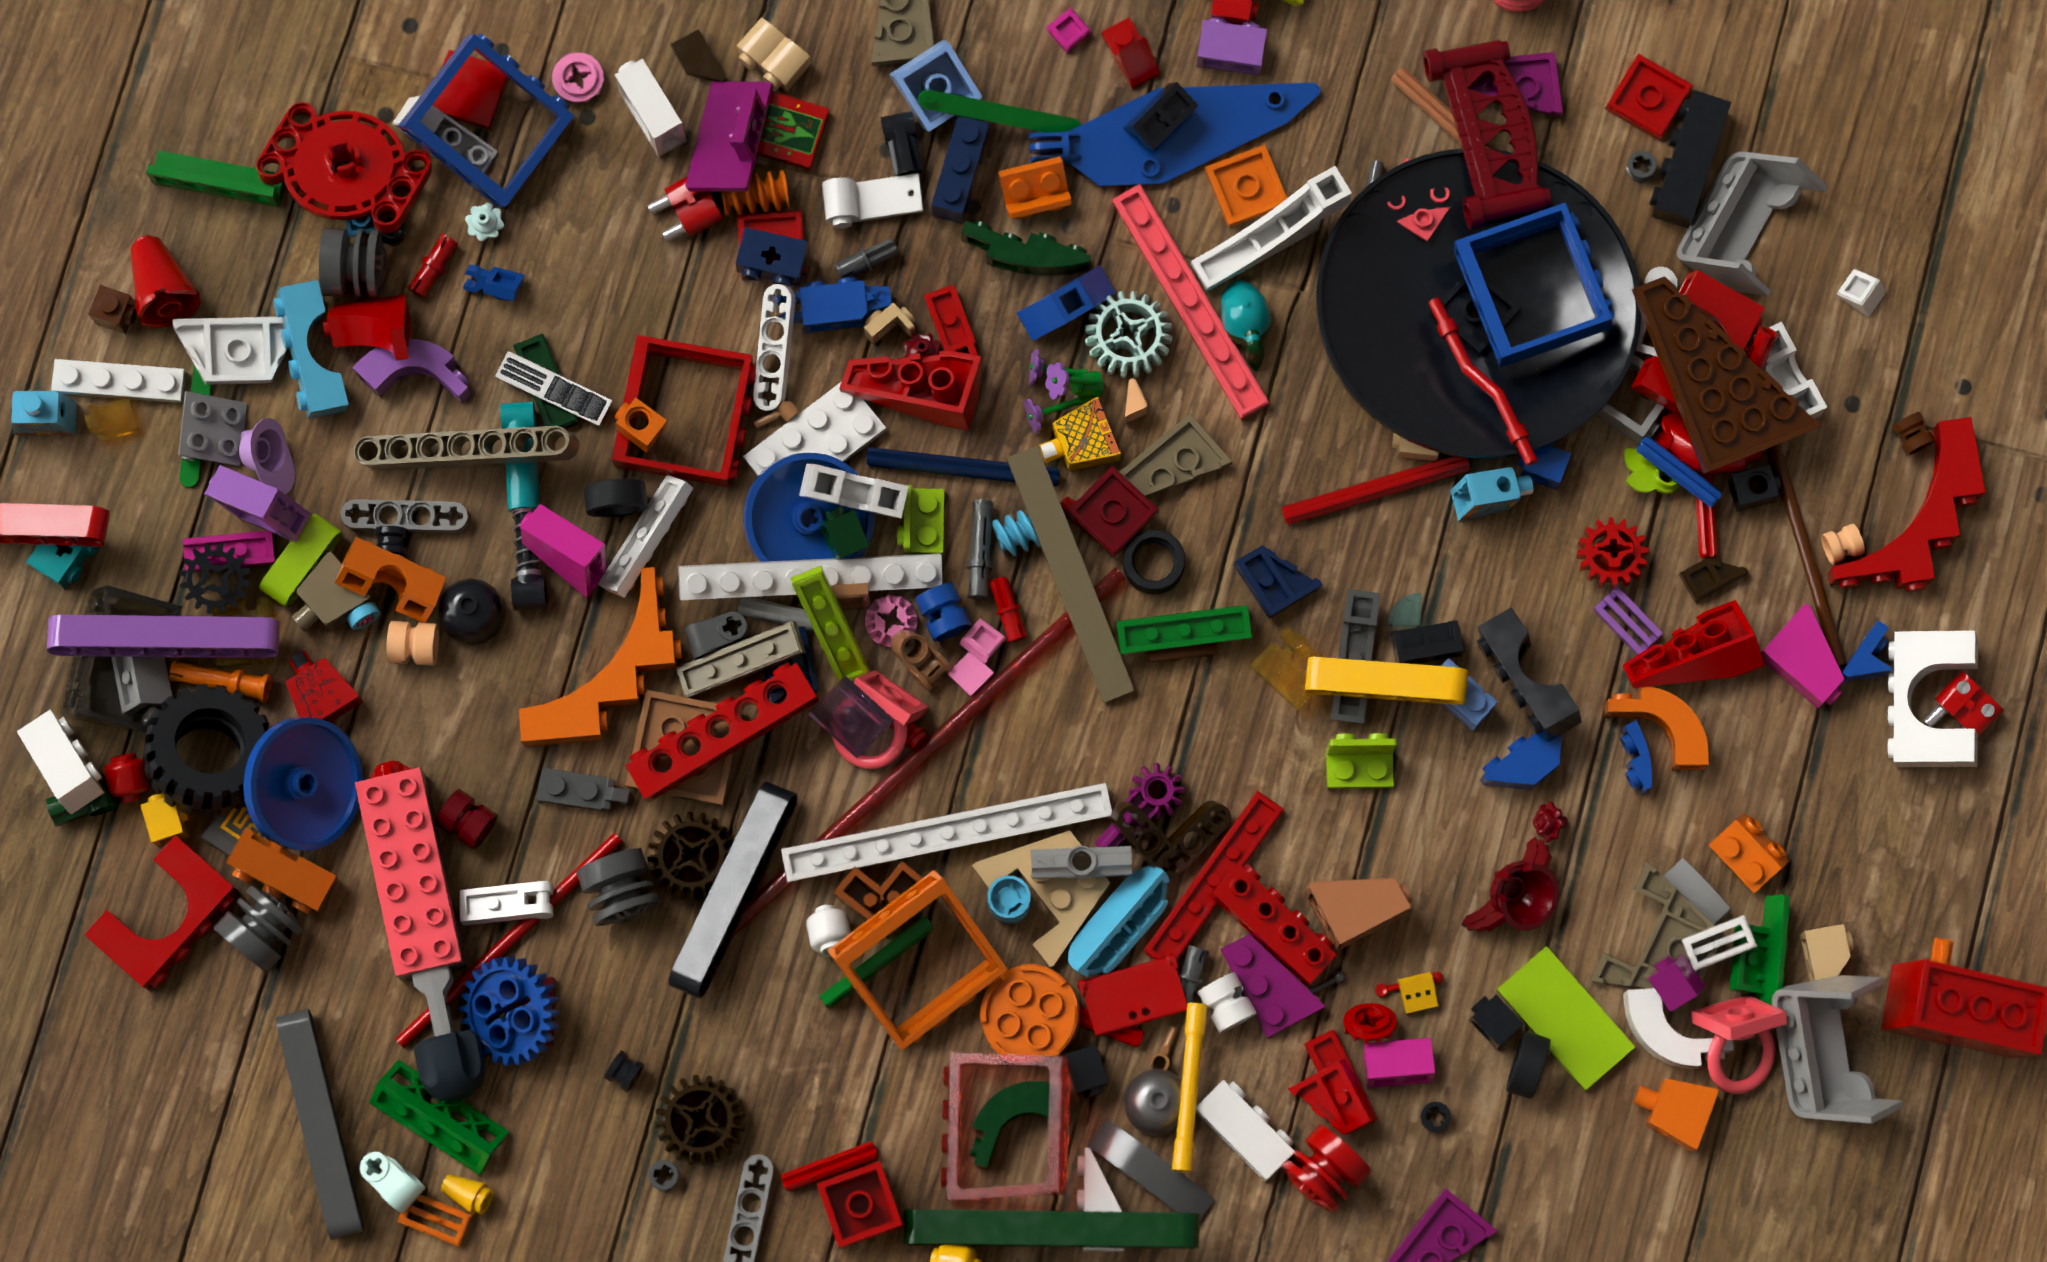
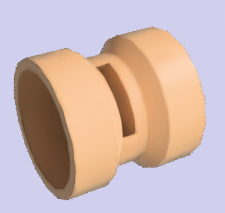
M1853 523L1844 526L1838 533L1829 531L1821 535L1824 552L1832 565L1842 562L1845 556L1857 557L1865 553L1861 534Z

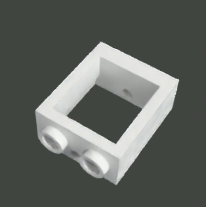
M643 58L637 62L629 61L622 65L618 70L619 72L615 74L620 95L658 157L687 142L681 120Z

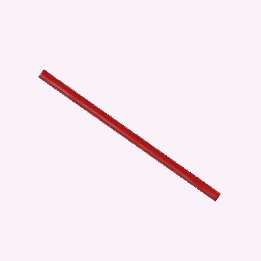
M613 833L553 890V894L550 896V904L553 905V908L580 883L576 873L578 869L597 859L610 855L623 843L616 833ZM522 919L452 985L447 995L449 1006L461 993L468 989L465 982L474 979L472 971L482 969V963L502 957L541 919ZM429 1007L395 1038L403 1048L432 1023Z

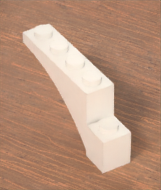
M1334 166L1308 180L1298 191L1247 228L1192 260L1191 266L1205 290L1209 291L1318 231L1321 219L1350 203L1352 192L1337 167Z

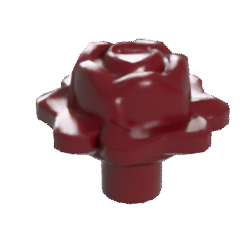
M915 333L911 336V341L904 342L906 350L904 358L909 357V354L920 353L921 356L939 355L941 343L938 340L933 341L931 333L925 335Z
M1547 802L1546 805H1540L1539 811H1537L1532 823L1536 833L1542 836L1545 842H1551L1552 839L1557 840L1559 838L1560 830L1567 827L1568 820L1566 816H1562V810L1556 808L1553 802Z

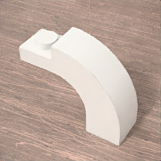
M1655 988L1627 990L1623 993L1625 1015L1631 1032L1650 1055L1663 1063L1684 1069H1698L1701 1067V1055H1705V1061H1707L1708 1050L1713 1038L1691 1039L1675 1032L1665 1019L1662 999ZM1728 1040L1724 1045L1721 1060L1725 1059V1054L1734 1050L1733 1040Z

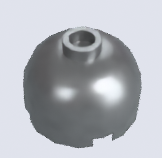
M1161 1069L1145 1071L1135 1077L1128 1086L1124 1099V1108L1130 1123L1143 1134L1160 1137L1176 1131L1181 1095V1078L1170 1071Z

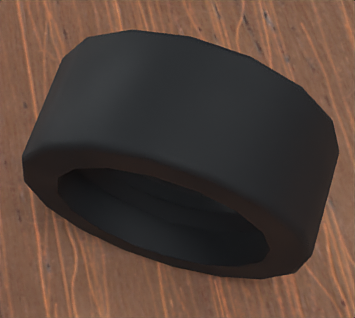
M639 479L604 480L589 484L584 488L585 508L589 516H627L642 512L648 508L646 485L644 481Z
M1146 530L1137 534L1128 543L1123 556V571L1128 582L1136 590L1146 594H1162L1171 590L1180 582L1185 569V553L1181 543L1172 534L1162 530ZM1148 544L1165 546L1173 557L1171 572L1165 578L1158 581H1150L1143 578L1135 567L1137 552Z
M1528 1031L1523 1033L1510 1070L1506 1086L1507 1092L1528 1099L1533 1098L1547 1059L1550 1038Z

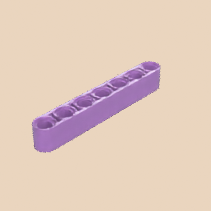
M54 615L48 618L47 652L57 656L272 658L279 654L280 622L268 617Z

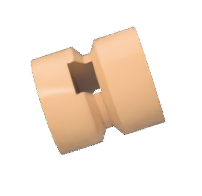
M390 621L386 648L388 663L408 664L410 659H413L416 665H436L439 649L438 624L418 623L413 628L409 622Z

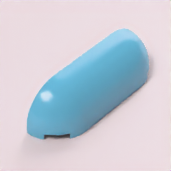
M1144 867L1133 872L1132 876H1128L1117 887L1072 941L1068 952V961L1074 970L1086 977L1102 972L1107 974L1122 961L1163 913L1168 904V900L1165 898L1167 883L1170 881L1166 872L1159 867Z

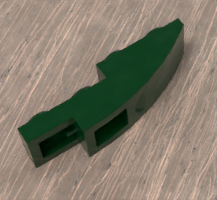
M965 221L961 231V241L988 251L986 264L1020 274L1056 276L1086 271L1091 265V255L1087 254V250L1075 244H1069L1067 247L1057 243V239L1047 233L1040 232L1039 235L1030 233L1025 244L1022 243V239L1017 235L1005 232L1004 235L992 231L991 226L981 221H974V223Z

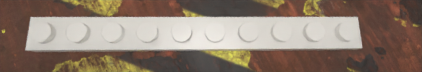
M1103 783L781 849L788 883L851 870L854 866L861 868L1110 817L1112 809L1107 785Z

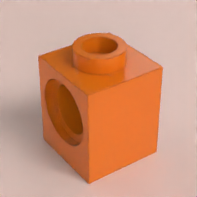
M636 397L631 404L624 402L614 416L617 419L615 430L646 453L667 427V420ZM640 416L646 419L648 425L642 430H636L630 426V420Z

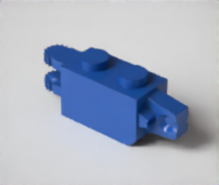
M853 277L838 280L836 284L825 285L823 281L809 282L806 284V287L799 288L800 292H794L795 305L801 304L802 311L794 312L793 324L803 323L805 333L863 327L866 324L865 321L868 318V314H872L877 310L883 311L892 304L889 286H865L864 280L857 281V278ZM780 294L774 297L778 306L781 303H786V296ZM783 313L777 317L785 318L786 313Z

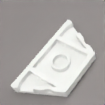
M282 317L173 319V328L205 385L272 383L288 348H284L281 338V330L285 329Z

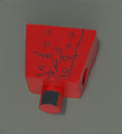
M304 650L289 659V663L296 672V675L285 683L299 717L319 718L331 723L363 703L357 692L326 658L313 663Z

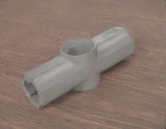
M1077 846L1065 849L1031 850L1032 879L1075 878L1084 880L1089 877L1132 876L1131 846L1092 848ZM1078 855H1085L1090 859L1091 865L1087 870L1080 871L1074 868L1072 860Z

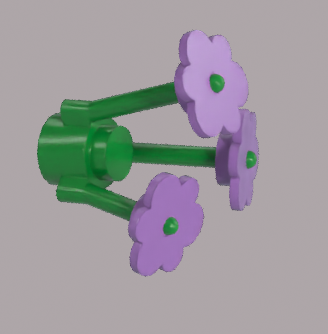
M1035 349L1032 352L1031 364L1029 365V386H1033L1036 377L1041 378L1042 373L1046 372L1048 378L1045 381V386L1049 389L1051 399L1057 400L1060 396L1065 395L1069 384H1071L1073 395H1078V398L1044 409H1040L1039 405L1033 406L1030 398L1024 401L1026 417L1034 434H1039L1041 430L1040 424L1044 422L1043 416L1085 404L1091 400V397H1100L1103 391L1101 373L1099 371H1087V369L1064 368L1061 362L1044 365V359L1039 358V350Z

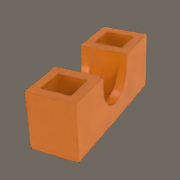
M355 537L345 555L334 584L364 597L372 584L377 582L389 584L398 594V604L395 611L426 623L436 606L446 577L430 568H425L411 562L401 555L382 549L370 541Z

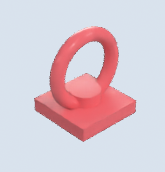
M874 670L855 679L850 689L856 693L848 696L840 703L834 713L831 724L832 739L837 751L846 761L863 769L882 768L896 760L906 744L907 724L922 718L929 707L886 676ZM863 704H868L872 712L885 720L893 721L894 738L890 747L885 752L876 756L859 754L849 745L845 737L844 726L848 714L854 708Z
M1747 994L1692 1010V1023L1715 1033L1707 1057L1708 1071L1713 1082L1721 1090L1731 1094L1747 1093L1762 1084L1771 1072L1776 1057V1043L1771 1029L1787 1024L1786 1011ZM1755 1033H1757L1763 1046L1762 1058L1757 1069L1748 1078L1740 1081L1727 1078L1721 1067V1054L1724 1045L1728 1040H1745L1754 1037Z

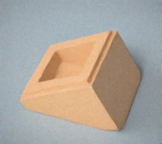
M1134 378L1129 379L1125 423L1146 415L1148 404Z

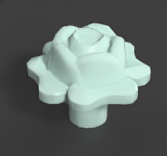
M486 203L483 206H473L471 208V215L465 217L469 235L477 236L480 242L487 238H497L499 235L498 230L504 228V223L501 220V210L498 208L493 209L490 203Z

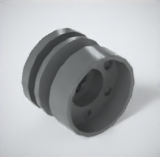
M323 229L319 251V282L322 295L345 297L350 283H353L357 297L362 298L365 295L367 286L369 297L379 298L387 269V255L381 230H371L367 240L365 229H359L354 244H351L347 229Z
M641 848L613 853L588 863L576 871L584 894L600 893V896L588 904L590 911L601 910L592 916L595 926L621 924L634 920L661 903L657 893L646 894L655 888L653 881L637 882L638 878L649 871Z
M250 885L246 892L257 902L251 907L243 899L239 898L237 903L246 913L241 919L235 914L227 912L215 925L214 929L260 969L268 973L281 958L279 952L272 944L278 940L291 947L293 942L283 934L285 929L288 927L298 936L305 930L300 927L294 914L272 895Z

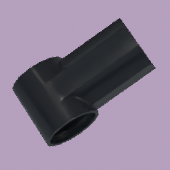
M909 111L881 117L886 145H889L894 175L902 176L922 173L920 155L916 144L918 137L913 112Z

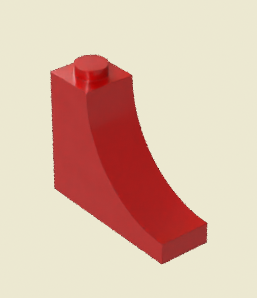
M406 294L328 307L327 318H323L325 337H331L333 348L342 346H373L390 351L394 354L396 361L409 359L412 323Z

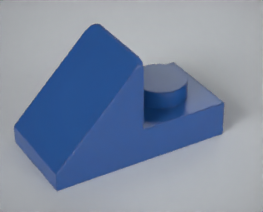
M1878 620L1871 627L1842 670L1844 677L1842 683L1886 676L1893 670L1890 666L1872 655V653L1878 655L1887 643L1888 639L1884 637V634L1888 630V626Z

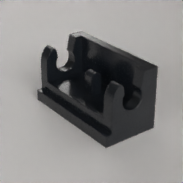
M1178 82L1168 83L1124 129L1128 134L1135 135L1141 141L1140 146L1145 149L1150 148L1154 150L1199 105Z
M1457 620L1390 631L1396 663L1422 664L1461 657L1464 652Z

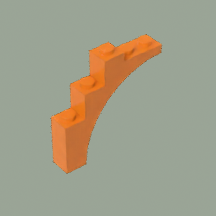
M655 567L641 568V594L636 616L624 643L610 663L591 681L569 695L543 705L519 709L521 742L524 747L603 740V731L608 730L607 711H601V708L640 704V695H645L644 675H638V672L676 669L677 659H682L681 639L675 640L672 630L661 631V628H667L665 608H659V596H664L663 576H657Z

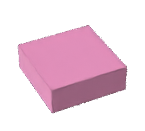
M980 618L962 638L959 645L986 664L1004 643L1006 637Z
M968 652L947 675L972 698L994 675V672L980 659Z

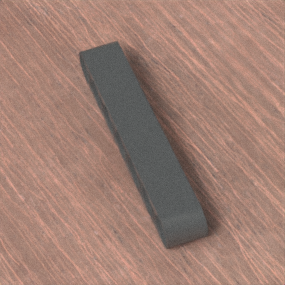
M308 1008L276 1017L277 1030L329 1238L332 1241L364 1232V1222L311 1011Z

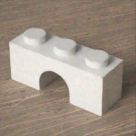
M1779 322L1769 327L1778 333V338L1771 349L1763 369L1783 387V390L1788 395H1792L1799 402L1798 405L1813 419L1821 417L1827 409V405L1813 379L1807 381L1802 375L1795 359L1796 348L1783 323ZM1756 334L1751 337L1747 344L1749 350L1753 344Z
M806 464L799 496L892 518H902L909 486L863 477L821 465Z

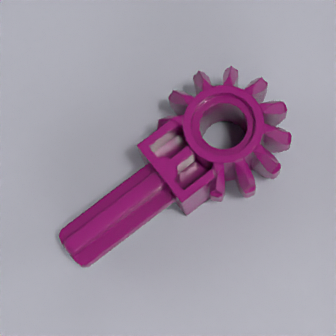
M1154 763V773L1150 774L1146 766L1141 768L1145 779L1135 775L1132 777V782L1140 787L1130 788V796L1125 800L1141 808L1151 821L1154 818L1156 820L1161 819V809L1163 808L1166 814L1171 817L1174 812L1170 803L1176 807H1181L1183 801L1174 795L1185 794L1184 787H1174L1182 781V776L1176 775L1170 779L1169 776L1173 770L1171 766L1166 767L1164 774L1159 773V763ZM1156 783L1162 784L1167 790L1166 795L1161 799L1152 798L1148 793V788ZM1126 812L1123 815L1126 819L1125 822L1135 829L1138 824L1131 819V813ZM1112 823L1095 841L1097 847H1118L1125 838Z

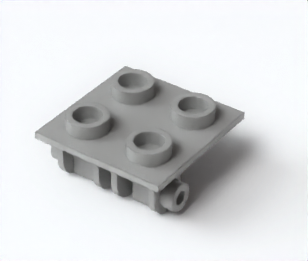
M185 391L178 455L182 456V460L193 462L195 459L240 467L239 445L241 433L244 432L247 403Z

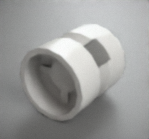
M1235 972L1217 979L1198 991L1203 1004L1207 1005V1009L1213 1010L1211 1019L1219 1034L1242 1024L1257 1014L1249 997L1241 995L1244 988Z

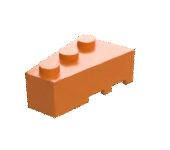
M246 827L226 862L230 868L234 869L232 876L250 884L252 879L264 885L261 891L269 893L276 899H280L282 894L294 900L291 905L292 907L308 915L311 910L319 913L337 879L336 875L301 856L291 853L282 848V846L262 838Z

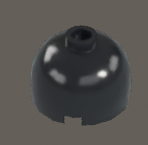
M473 578L458 580L449 586L441 597L438 610L440 622L448 635L454 640L456 639L468 645L482 644L495 637L505 618L504 602L497 590L487 582Z

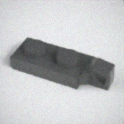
M542 767L536 800L543 803L603 812V810H611L612 803L629 806L631 792L627 789L616 788L615 780L608 779L607 777Z

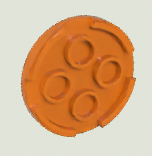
M1022 964L1007 970L995 979L996 984L987 988L981 1002L980 1023H982L988 1042L1000 1056L1015 1063L1037 1065L1055 1059L1069 1047L1079 1027L1080 1006L1073 987L1061 974L1045 966Z

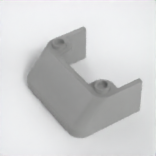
M1742 151L1734 153L1724 163L1678 246L1677 257L1691 269L1699 270L1737 292L1769 296L1771 290L1755 276L1756 269L1754 265L1745 260L1773 209L1782 210L1793 206L1798 201L1803 189L1826 192L1829 186L1799 158Z
M1840 975L1789 985L1774 993L1772 1006L1786 1011L1787 1024L1776 1027L1788 1103L1791 1110L1797 1116L1809 1119L1874 1123L1904 1107L1903 1100L1877 1099L1873 1083L1869 1077L1861 1072L1850 1071L1840 1009L1853 1007L1860 995L1883 985V977Z

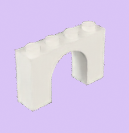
M1976 631L1895 632V641H1889V661H1894V673H1889L1888 689L1889 693H1894V706L1888 707L1889 726H1894V738H1888V758H1893V762L1897 767H1978V734L1975 729L1931 728L1918 721L1914 717L1911 708L1913 690L1917 683L1927 674L1938 670L1978 669V635Z

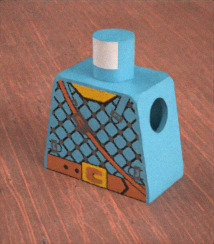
M14 391L11 419L13 434L76 435L77 402L58 391Z
M1512 467L1466 474L1450 490L1458 521L1510 509L1521 499V496L1533 493L1531 477L1529 475L1516 477Z

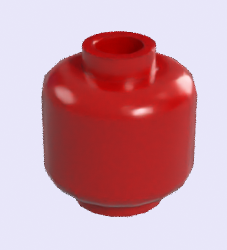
M136 753L110 757L111 762L104 767L109 794L113 797H120L121 803L140 800V793L150 788V780L145 774V761L143 758H137Z

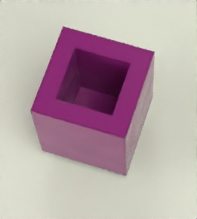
M1683 953L1674 959L1671 955H1667L1653 965L1656 970L1648 978L1670 1012L1698 996L1705 988L1704 983Z

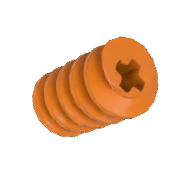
M784 170L779 171L777 180H774L772 173L767 171L764 181H761L759 174L754 172L748 191L723 192L725 216L730 215L732 206H734L738 215L743 214L745 205H747L751 214L756 213L758 204H760L764 213L769 211L771 203H773L777 211H781L783 202H786L790 209L788 182Z

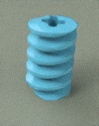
M1022 510L1017 511L1016 522L1010 515L1004 517V526L997 519L992 521L996 538L1004 556L1005 550H1008L1014 557L1017 556V545H1020L1028 552L1030 540L1038 547H1041L1030 518Z

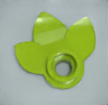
M1625 449V465L1632 472L1625 482L1632 489L1641 493H1649L1656 490L1662 494H1671L1680 487L1679 483L1639 454L1636 449ZM1660 476H1665V477H1667L1668 480H1669V483L1664 482V481L1660 478Z

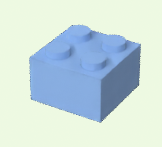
M945 40L935 44L889 74L922 128L928 132L954 115L927 110L921 107L918 102V96L923 90L930 89L970 98H982L981 93L950 43Z

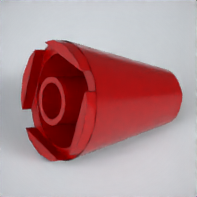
M151 235L137 238L130 248L136 314L141 323L146 327L162 328L172 326V320L182 316V319L190 318L201 304L197 289L160 238Z

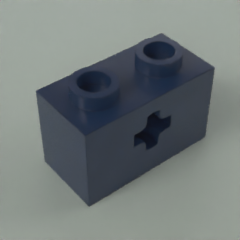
M744 227L735 263L737 272L742 273L741 276L752 281H760V278L773 280V284H784L792 288V285L801 286L809 253L808 241ZM771 255H776L777 260H774L772 265H768L766 260H770Z

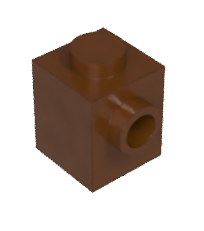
M100 285L88 315L95 324L126 334L129 326L134 323L137 316L135 300L129 294Z

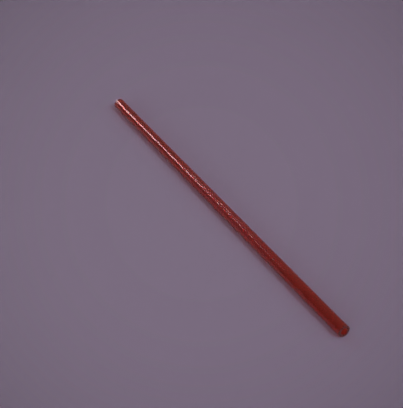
M1116 567L1094 586L1100 603L1126 580L1125 576ZM1067 611L814 842L845 836L1073 628ZM785 868L752 897L734 936L793 883H787Z

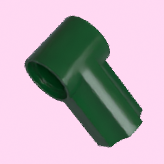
M105 774L101 775L102 778L98 780L104 793L71 815L55 796L46 799L47 809L55 826H61L87 815H101L118 807L115 797L111 796L108 792Z

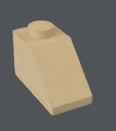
M1844 924L1807 930L1799 935L1809 981L1838 976L1851 957L1850 951L1854 950L1852 935L1850 931L1845 932Z

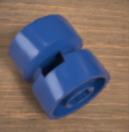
M953 582L938 585L915 598L922 617L929 619L926 627L933 642L954 637L972 626L965 608L958 606L961 599Z

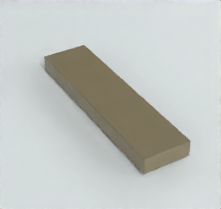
M791 621L676 667L684 696L694 698L805 654L806 651L797 622Z

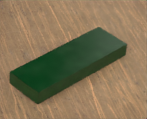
M543 333L513 345L516 355L560 375ZM533 395L545 426H560L567 429L579 424L575 414Z

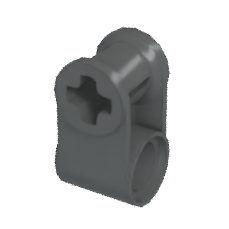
M731 611L711 619L693 623L684 628V633L694 660L746 640L749 637L750 628L743 615ZM735 621L737 625H742L737 628L738 634L732 635L730 631L726 632V630L730 629L729 623Z

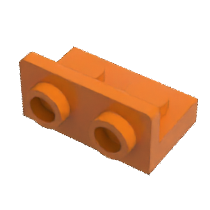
M1061 156L998 171L1004 204L1010 219H1025L1035 213L1058 211L1064 208V206L1072 204Z

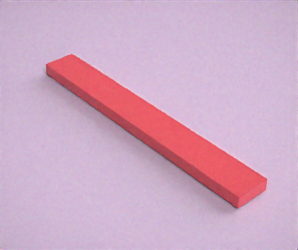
M1139 184L1113 198L1112 203L1239 419L1243 420L1268 406L1269 401L1235 343L1228 336L1222 321L1142 186Z

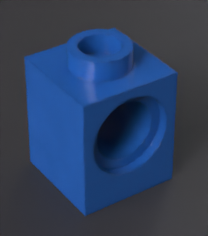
M1549 445L1534 451L1538 461L1530 466H1526L1522 456H1520L1518 465L1523 467L1520 476L1529 475L1533 482L1557 490L1571 453Z

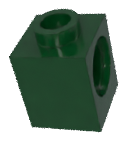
M843 506L826 512V519L819 522L833 558L841 559L869 546L854 509L844 510Z

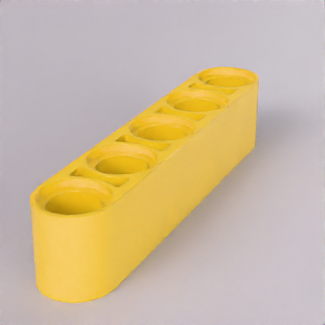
M1309 657L1305 692L1321 695L1463 705L1466 703L1469 670L1446 666Z

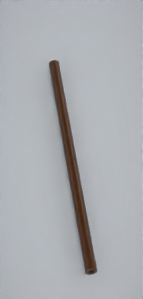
M1777 444L1768 448L1774 471L1780 478L1782 498L1823 634L1838 666L1842 667L1846 665L1844 654L1781 445Z

